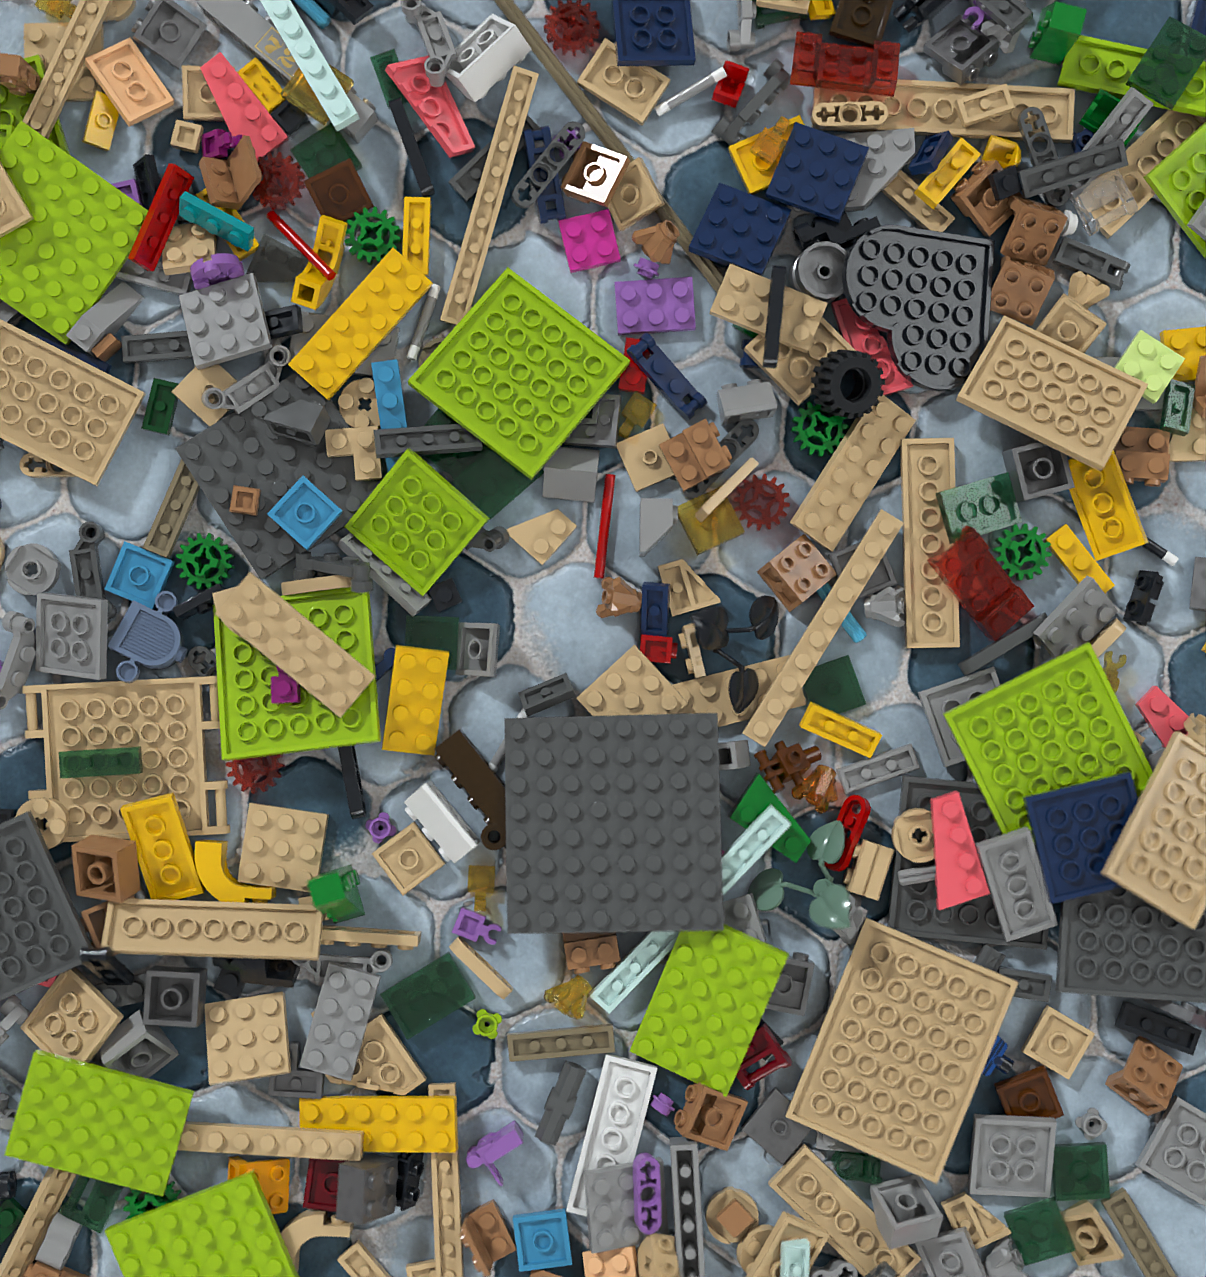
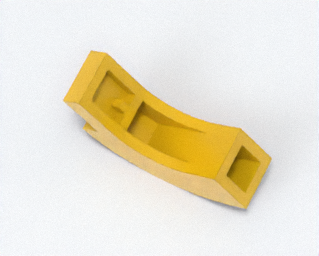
M322 215L319 219L313 251L337 276L346 246L343 243L348 223ZM308 261L303 272L296 276L291 302L316 310L328 296L336 276L333 280H327Z
M207 839L195 841V866L198 876L207 891L221 902L250 903V898H252V903H268V900L276 897L277 887L237 882V879L231 874L227 865L228 841Z

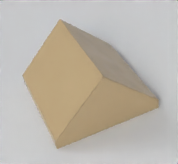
M1083 1198L1051 1219L1078 1266L1118 1260L1124 1257L1096 1208L1086 1198Z

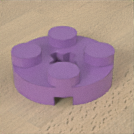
M228 253L211 255L212 260L203 262V258H201L190 267L192 281L197 290L243 276L245 273L242 261L239 262V258L236 255Z

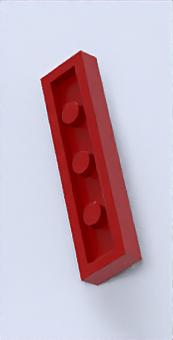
M168 164L128 256L129 260L147 271L154 272L179 215V197L185 191H189L194 180L192 175L176 164Z

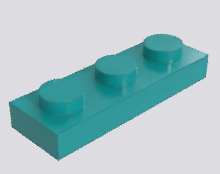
M186 191L179 197V216L188 222L195 223L206 229L209 233L215 234L247 252L253 246L254 227Z

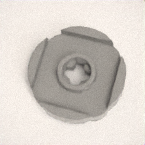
M36 543L16 547L10 552L5 561L8 584L18 593L29 596H37V593L51 590L58 581L59 571L61 570V563L57 560L56 555L49 548ZM36 563L38 572L30 577L27 566Z

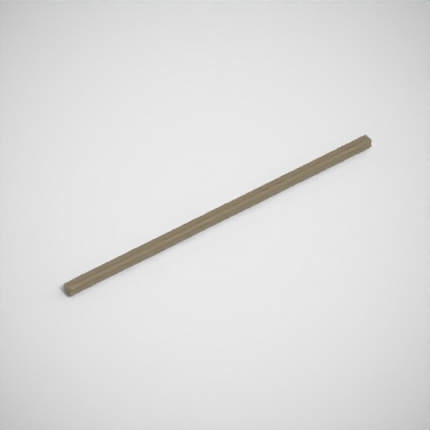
M494 0L508 20L516 25L534 54L608 150L628 156L630 162L635 160L514 0ZM661 195L665 205L655 210V213L662 222L669 220L677 227L680 236L677 238L678 243L716 293H718L724 276L712 260L689 252V245L693 235Z

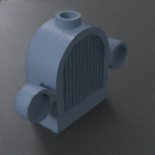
M162 591L156 596L155 605L158 611L150 609L134 600L132 601L107 646L112 651L130 659V661L121 662L116 668V675L121 681L125 683L136 681L140 674V665L152 670H162L171 667L177 661L181 663L185 659L188 649L184 647L183 633L167 617L169 613L174 612L173 608L178 605V600L173 593Z

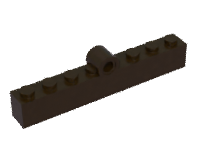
M459 729L434 749L438 753L434 757L443 768L448 766L454 775L451 776V779L459 789L463 787L470 795L467 799L474 809L480 808L486 815L483 818L487 826L481 833L482 844L489 850H498L503 846L506 849L505 784L489 767L488 762L463 730ZM490 831H498L501 839L497 842L492 841L489 837Z

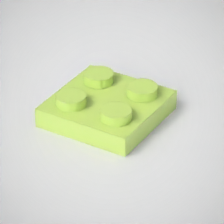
M1140 330L1114 368L1147 383L1148 386L1142 397L1154 404L1185 358Z

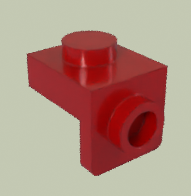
M726 60L723 68L727 76L717 82L711 100L736 108L745 87L749 68Z
M641 635L640 651L650 662L670 664L671 658L676 659L678 643H672L673 637Z

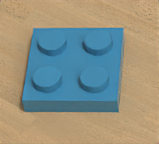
M302 476L267 515L308 551L343 511L306 477Z
M124 541L104 590L128 600H134L155 610V598L164 590L175 561Z
M566 1208L513 1215L519 1272L572 1265Z

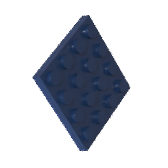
M1131 772L1023 797L1049 903L1053 904L1122 887L1101 873L1138 803Z

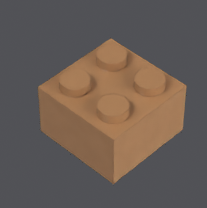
M91 834L71 846L77 896L122 903L140 891L136 841Z

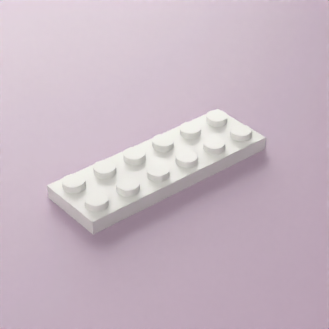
M606 1053L566 1208L567 1212L587 1217L584 1171L634 1161L657 1066Z

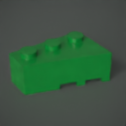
M1057 1L1044 7L1041 10L1036 30L1032 32L1029 39L1028 47L1032 48L1029 58L1060 65L1081 35L1087 9Z
M756 773L728 814V817L747 829L771 804L791 822V825L771 846L797 863L811 840L761 775Z
M351 864L320 873L307 881L314 908L322 914H326L328 919L332 918L335 924L365 915L357 885H360L359 875L356 869L352 870Z

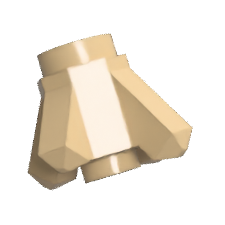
M1078 271L1070 276L1067 296L1086 309L1110 295V288L1106 284L1101 283L1088 274L1085 275L1083 272Z

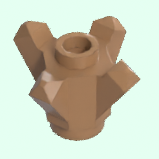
M665 220L656 226L634 231L632 241L637 245H642V251L652 262L670 264L673 247L680 233L671 221Z
M620 576L615 579L606 577L601 581L602 588L604 589L602 593L603 604L598 605L596 609V614L600 618L613 615L617 617L625 613L639 612L642 605L641 592L631 588Z

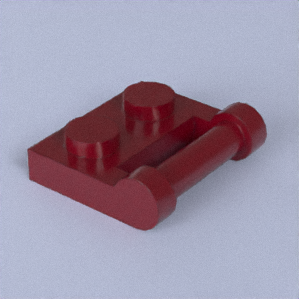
M766 1023L756 1029L736 1074V1077L746 1090L753 1088L756 1082L780 1068L785 1069L792 1065L790 1056L782 1049ZM771 1053L775 1057L774 1060L752 1073H748L745 1068Z

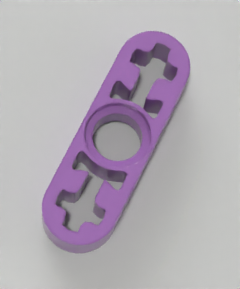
M641 1153L633 1161L634 1220L637 1227L643 1233L653 1234L658 1231L662 1222L660 1166L651 1154ZM647 1161L650 1163V1165H652L650 1167H647V1176L650 1178V1180L646 1179V1174L641 1169V1167L645 1166V1162ZM646 1187H652V1197L648 1200L641 1199L642 1190ZM645 1208H648V1212L653 1218L649 1220L648 1225H646L643 1222L644 1220H647V1211Z

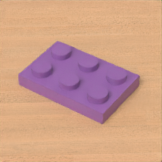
M692 277L614 282L618 336L696 330Z

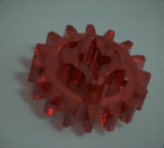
M557 0L558 8L550 6L551 15H545L544 17L545 23H547L544 25V33L548 34L546 36L547 43L553 42L554 51L562 48V55L564 56L567 51H571L573 57H575L576 50L579 49L585 54L586 45L593 48L594 40L592 38L598 39L599 31L596 29L600 28V21L595 20L597 18V11L590 12L591 4L589 2L583 6L581 5V0H577L576 3H573L572 0H567L565 4L561 0ZM581 15H583L587 21L582 20ZM555 29L562 34V39L557 35Z
M268 152L267 160L258 157L260 162L259 169L262 175L264 174V178L253 190L255 192L252 196L256 201L260 200V204L264 208L269 203L270 208L274 211L277 205L286 210V203L289 202L294 206L293 198H302L299 189H305L306 186L300 180H303L305 175L303 171H299L301 169L299 163H293L292 156L288 155L284 159L282 152H278L277 157L274 158L271 152ZM271 175H274L275 178H278V180H280L282 188H280L278 184L276 185V183L273 182L274 179ZM293 181L292 187L289 190L290 183Z
M763 474L761 480H758L756 475H752L751 483L746 479L743 480L744 489L737 487L736 492L740 494V497H734L733 502L739 503V506L735 507L733 511L741 512L742 515L738 519L739 522L745 519L748 521L746 528L754 524L756 525V531H760L762 525H765L768 531L771 529L772 522L776 526L780 525L778 517L786 518L787 513L783 509L789 508L790 503L784 502V499L789 497V493H782L781 490L785 485L783 483L777 486L775 484L777 479L775 476L771 481H768L767 474ZM763 486L769 487L775 493L771 494L765 491ZM752 488L753 497L751 500L744 502L746 493ZM758 497H761L762 500H770L766 503L764 509H762L761 505H753L758 500ZM779 503L777 512L771 517L770 508L772 505ZM748 512L756 513L761 520L753 518Z
M283 754L271 755L272 765H269L267 756L232 760V762L225 763V766L232 767V771L227 776H235L236 779L232 784L236 786L241 783V791L243 792L247 791L249 787H251L252 794L258 792V787H260L262 792L268 791L267 784L274 787L277 785L274 778H282L283 776L278 772L279 768L285 767V764L278 761V759L283 757ZM258 759L257 764L263 769L253 770L254 766L248 761ZM239 765L242 766L244 772L243 776L240 773ZM261 774L268 776L259 783L254 782Z

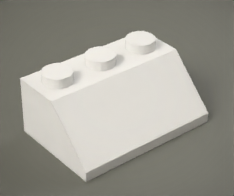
M491 14L455 48L457 60L452 61L445 77L465 97L476 102L484 98L488 90L496 82L503 80L513 66L521 63L525 59L526 54L532 49L515 24Z
M432 781L423 784L404 801L407 805L405 808L407 814L414 821L418 819L424 826L421 829L430 841L435 839L440 846L438 849L439 853L447 862L452 860L455 864L481 842Z

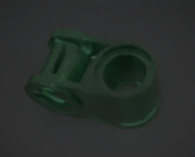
M835 1151L832 1155L831 1164L842 1179L871 1184L882 1183V1177L880 1176L882 1159L869 1153ZM843 1160H851V1164L847 1169H839L840 1163Z

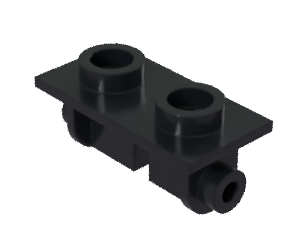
M1139 571L1130 600L1126 605L1124 620L1136 621V624L1146 626L1148 622H1151L1156 605L1149 602L1150 598L1158 600L1164 585L1162 581L1163 576L1159 575V572Z
M401 1152L397 1156L398 1175L402 1176L403 1180L397 1179L396 1206H399L401 1211L416 1206L419 1199V1181L424 1170L423 1152L412 1156L411 1152Z

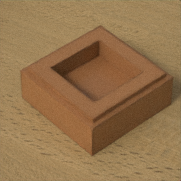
M108 333L91 351L99 359L106 362L122 347V342L113 334Z
M233 485L229 511L231 513L257 516L261 490Z
M736 1198L716 1215V1219L734 1239L754 1221V1217Z

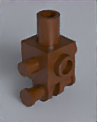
M779 741L774 745L777 751L770 760L766 750H761L754 755L760 764V772L766 773L764 780L766 783H770L774 794L786 788L784 783L793 780L796 787L805 783L803 775L811 767L810 764L822 759L821 751L817 746L802 750L799 743L786 747L784 741Z

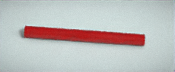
M272 210L267 213V219L327 280L330 281L335 278L336 273L275 211Z
M605 474L594 570V578L604 579L616 477L613 474Z

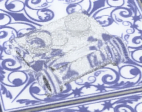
M1118 169L1110 171L1068 195L1089 236L1098 233L1101 227L1126 214L1130 216L1138 211L1137 203ZM1118 198L1121 199V206L1094 219L1091 212Z

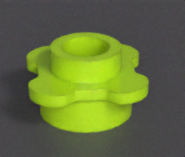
M480 1009L476 1014L478 1017L477 1022L472 1027L474 1034L488 1036L489 1039L496 1038L498 1035V1024L502 1021L501 1015L499 1013L491 1014L485 1009ZM485 1022H489L490 1025L485 1026Z

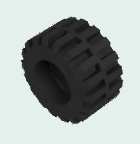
M853 350L832 351L827 354L828 358L822 357L819 360L821 365L820 367L815 366L813 372L816 375L811 377L810 382L814 383L811 393L817 396L814 401L816 404L821 405L820 409L824 412H829L830 415L845 418L863 417V413L869 414L872 412L871 406H877L880 402L877 399L878 396H883L884 391L881 390V385H885V379H881L880 376L883 374L882 368H877L878 361L871 359V355L868 353ZM850 369L854 375L855 385L851 394L844 398L841 393L840 382L845 372Z

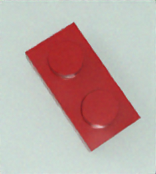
M626 337L624 356L630 360V365L620 375L618 390L644 394L647 376L626 351L631 345H636L640 339ZM646 349L642 354L646 359H648L650 357V353Z

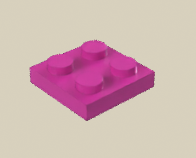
M609 209L558 221L570 273L621 262Z

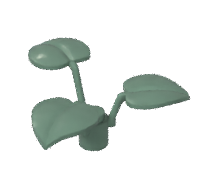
M835 820L816 829L810 836L811 842L807 846L809 857L816 861L819 860L818 864L825 879L816 881L813 890L789 882H783V873L778 869H766L754 878L748 890V894H753L758 910L771 911L777 908L784 898L783 888L788 887L817 897L812 901L809 908L810 917L816 924L829 929H846L851 927L849 893L843 886L833 883L834 878L829 874L824 864L825 862L828 864L835 863L844 850V826L841 821Z

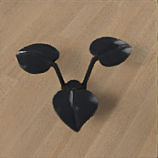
M763 595L753 602L749 612V620L752 624L750 627L727 628L729 622L728 614L724 608L719 606L706 607L690 615L696 630L698 643L702 648L713 650V653L721 655L739 670L734 672L729 680L730 701L736 714L742 713L754 700L759 686L758 676L753 669L748 668L745 670L741 663L726 654L721 648L727 646L729 642L728 633L754 631L757 639L763 640L768 638L774 632L779 618V608L775 597Z

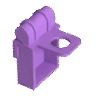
M514 1120L497 1132L488 1133L478 1140L477 1145L471 1146L467 1151L466 1162L470 1168H477L484 1163L500 1187L503 1185V1178L493 1162L523 1143V1132L517 1122Z

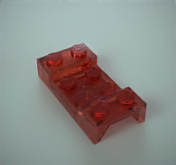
M797 31L790 85L894 97L898 78L900 43L874 40L873 48L823 43L822 34Z
M965 526L962 529L959 540L945 552L930 557L927 562L985 636L996 641L1035 606L1023 590L1012 582L988 550L990 547L977 530Z

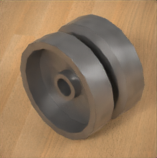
M828 241L814 243L806 248L791 265L788 277L790 288L830 304L844 293L842 271L848 252L836 243Z

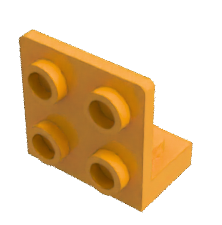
M240 1156L228 1157L227 1180L254 1170L272 1214L286 1213L288 1211L290 1160L288 1158L247 1162Z

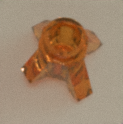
M817 765L816 769L804 779L803 785L792 788L793 798L801 800L803 797H806L805 800L815 805V810L819 814L827 812L829 802L838 800L835 786L836 772L828 766Z

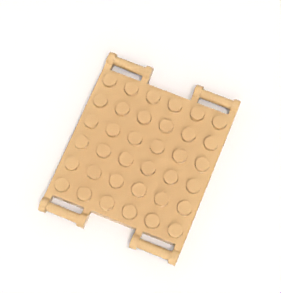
M217 676L142 679L132 683L103 681L22 686V694H25L27 730H24L25 738H44L47 787L46 790H29L28 799L45 797L55 799L63 804L70 819L67 829L69 830L68 835L63 842H78L91 834L130 839L120 808L125 804L173 792L188 836L230 833V824H227L225 790L228 788V780L207 781L204 729H220ZM203 684H209L211 721H204ZM36 693H41L43 729H38ZM208 790H215L217 825L210 826ZM38 818L37 825L39 829H44L43 819Z

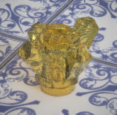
M576 975L575 978H571L566 983L545 990L544 999L550 1004L555 1002V1007L562 1014H567L570 1018L581 1019L584 1017L587 998L590 996L589 993L593 988L583 977Z

